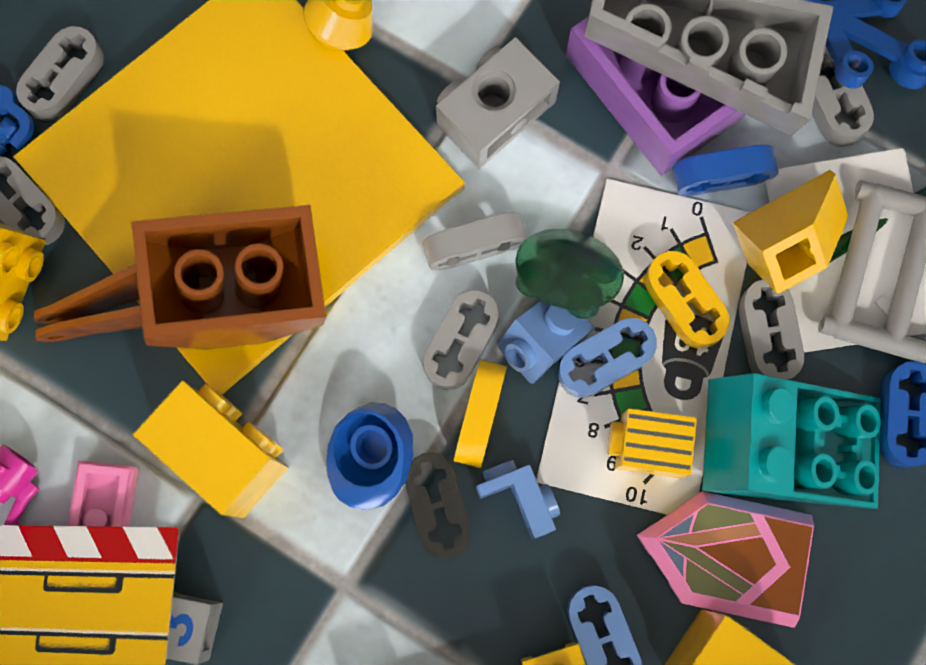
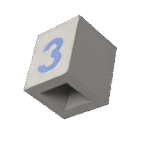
M173 592L166 658L195 665L210 660L223 603Z

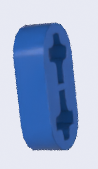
M764 144L695 155L673 165L678 194L682 196L700 195L757 185L775 178L779 173L773 147Z
M911 361L890 369L883 377L880 387V453L888 463L899 468H911L926 463V364ZM911 375L912 384L921 386V394L911 397L909 410V394L907 391L899 389V382L909 378ZM909 420V437L918 440L919 448L909 451L907 455L906 447L897 445L896 437L907 432Z

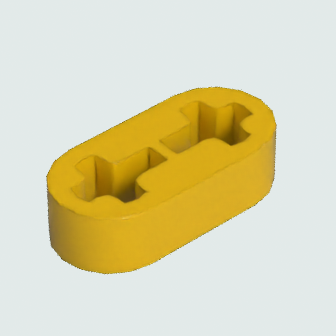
M667 251L659 254L652 261L645 274V286L649 295L678 337L686 345L695 349H705L713 346L728 330L729 314L726 307L696 264L686 254L678 251ZM663 266L670 272L676 269L682 272L683 277L678 282V285L685 294V297L681 296L674 285L669 284L663 287L658 280L664 273ZM688 303H691L700 316L707 313L713 316L715 321L709 326L712 335L709 336L703 329L696 333L691 329L689 324L695 319V316Z
M480 359L455 452V462L481 468L507 366Z

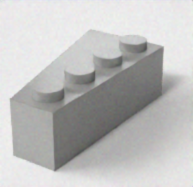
M592 0L584 37L783 133L793 136L811 118L833 6L805 0Z

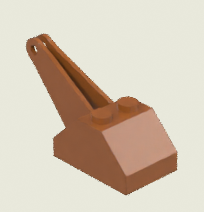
M311 205L131 221L135 264L33 312L36 323L50 324L35 330L36 340L40 342H59L91 334L143 328L146 345L202 350L263 344L324 325L326 311ZM140 300V306L97 314Z

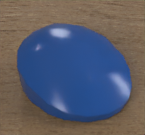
M370 402L349 412L335 426L327 448L326 466L332 491L339 501L350 508L370 510L383 507L396 497L407 480L413 458V433L406 418L390 405Z

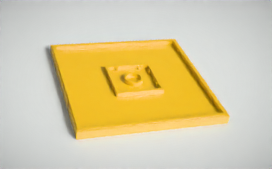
M209 0L13 156L113 274L136 263L131 221L311 205L325 307L465 188V182L347 54L344 51L335 50L323 45L311 34L304 20V8L297 0ZM292 335L263 344L211 350L177 349L214 391H218L223 395Z

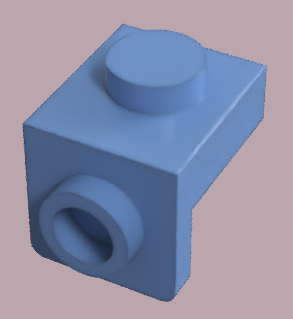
M557 288L519 316L499 340L497 347L505 355L509 365L520 372L529 383L534 384L564 354L582 342L595 327L563 292Z
M514 460L482 472L486 482L476 486L479 498H485L511 487L531 539L556 530L552 519L561 515L556 499L548 483L540 487L538 486L530 465L517 469Z

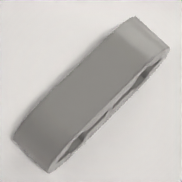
M79 26L61 29L53 36L21 76L17 84L16 94L19 102L35 118L42 121H53L61 118L69 111L99 73L104 64V53L94 36L88 30ZM72 48L79 51L84 49L87 53L82 60L77 57L70 58L67 55ZM43 88L47 91L51 89L54 96L47 101L44 98L38 99L35 94L37 90Z
M825 46L821 68L823 70L832 69L835 72L836 66ZM835 75L830 81L826 76H819L812 108L815 122L823 137L833 145H852L859 141L873 124L874 113L863 86L859 88L845 87L839 83ZM841 111L844 116L854 115L856 118V122L851 128L847 123L838 124L835 120Z
M0 157V174L8 177L6 179L8 184L16 191V194L11 198L0 191V220L7 226L46 240L45 245L56 241L63 233L65 226L64 216L24 169L9 158ZM27 205L43 214L41 218L45 225L42 229L37 230L31 227L32 222L30 218L22 211Z
M508 212L436 232L425 238L422 245L429 268L431 270H443L512 251L526 244L528 237L520 213Z
M763 279L756 281L741 295L738 302V313L750 369L755 374L790 380L801 371L804 364V349L793 297L789 289L777 294ZM761 293H765L767 301H776L778 308L770 313L771 327H768L764 310H755L753 307V303L761 297ZM771 336L774 338L776 351L780 354L787 353L789 362L780 367V372H777L775 364H765L763 359L764 355L772 351Z
M469 290L458 295L452 302L426 349L423 358L424 371L428 380L437 388L452 390L463 386L472 375L496 331L499 320L498 306L495 300L486 292ZM476 304L482 305L484 307L483 317L489 322L486 326L480 323L474 325L468 338L461 335L460 333L465 325V316L460 311L463 308L472 310ZM456 342L463 346L457 359L458 364L463 367V370L460 373L450 371L446 378L438 375L439 364L434 361V358L437 354L446 357Z

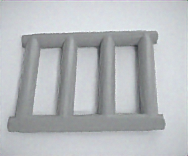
M860 180L855 188V199L861 200L831 314L823 315L818 325V332L833 336L839 340L926 364V341L907 336L926 265V196ZM882 208L914 216L885 329L853 321Z

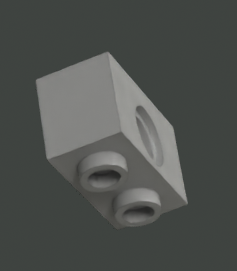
M516 37L503 48L497 45L487 51L479 60L476 66L477 70L464 82L457 79L450 83L437 99V126L478 169L484 166L556 102L560 81ZM495 93L503 96L507 102L499 107H489L483 104L480 99L487 94Z

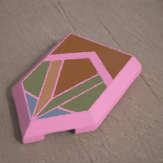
M701 491L661 520L653 523L636 535L648 554L652 556L682 604L795 628L801 614L813 537L814 522L812 515Z

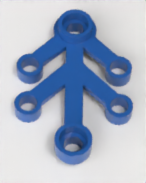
M805 0L833 6L826 47L836 66L835 77L843 86L848 88L861 87L874 69L870 57L863 52L854 51L848 39L891 60L889 71L892 78L899 85L908 89H919L926 85V40H915L906 44L858 19L876 15L885 18L895 17L907 0H832L825 2L822 0Z

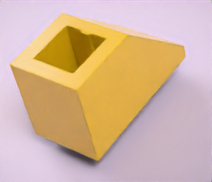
M828 170L732 223L748 265L779 294L828 267L848 220V213L836 174Z

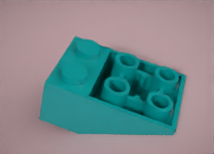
M755 373L708 379L702 491L753 498L878 509L881 398Z

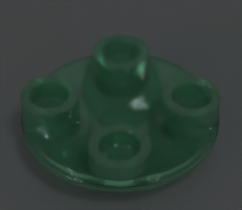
M547 229L537 232L522 242L515 257V268L517 271L515 284L520 293L528 297H538L551 305L567 309L570 314L580 319L595 317L601 306L611 302L619 294L624 281L623 267L616 254L602 241L576 230Z

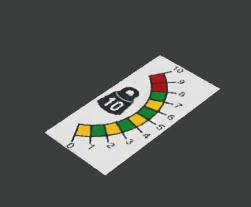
M606 179L577 303V309L595 327L583 341L618 321L627 318H638L648 323L654 330L657 338V349L653 357L642 368L593 396L587 398L574 397L568 394L559 382L536 479L537 483H548L549 486L666 515L699 493L704 467L708 379L722 378L724 375L747 264L732 222L751 212ZM667 251H678L686 254L696 264L726 307L729 314V327L726 334L713 346L705 349H695L686 345L678 337L649 295L645 286V274L652 261L659 254ZM663 266L664 273L658 280L663 287L669 284L674 285L681 296L685 297V294L678 285V282L683 277L682 272L679 269L670 272ZM688 303L695 316V319L689 324L691 329L695 333L703 329L709 336L712 335L709 326L715 321L710 313L700 316L691 303ZM622 332L623 340L617 348L610 351L613 359L625 352H631L635 358L641 357L638 349L644 342L639 335L630 338L626 332ZM600 357L585 365L577 358L573 360L575 368L569 376L574 382L583 379L589 386L594 384L591 377L596 369L605 364ZM628 408L697 418L691 475L684 478H673L615 470L616 456L607 454L611 422H620L621 414Z

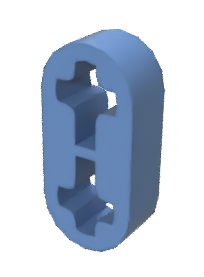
M627 318L618 321L571 348L564 354L558 367V379L561 387L574 397L587 398L639 370L653 357L657 349V338L654 330L648 323L638 318ZM622 332H626L630 338L639 335L644 342L638 349L641 356L635 358L631 352H625L613 359L610 351L617 348L623 340ZM600 357L605 364L596 369L591 377L594 384L589 386L583 379L574 382L569 376L575 368L574 359L579 358L585 365Z
M595 585L582 586L574 591L568 600L566 611L574 637L580 646L585 665L607 664V658L602 648V644L610 642L614 653L619 658L628 657L630 665H642L635 642L614 594L606 588ZM588 595H592L596 602L607 603L608 611L601 614V621L606 631L603 635H597L595 627L590 621H580L578 618V612L585 608L584 598Z

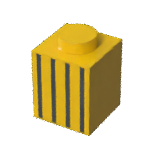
M628 408L621 414L620 422L612 421L610 425L607 454L616 456L615 470L673 478L690 476L692 472L697 418Z

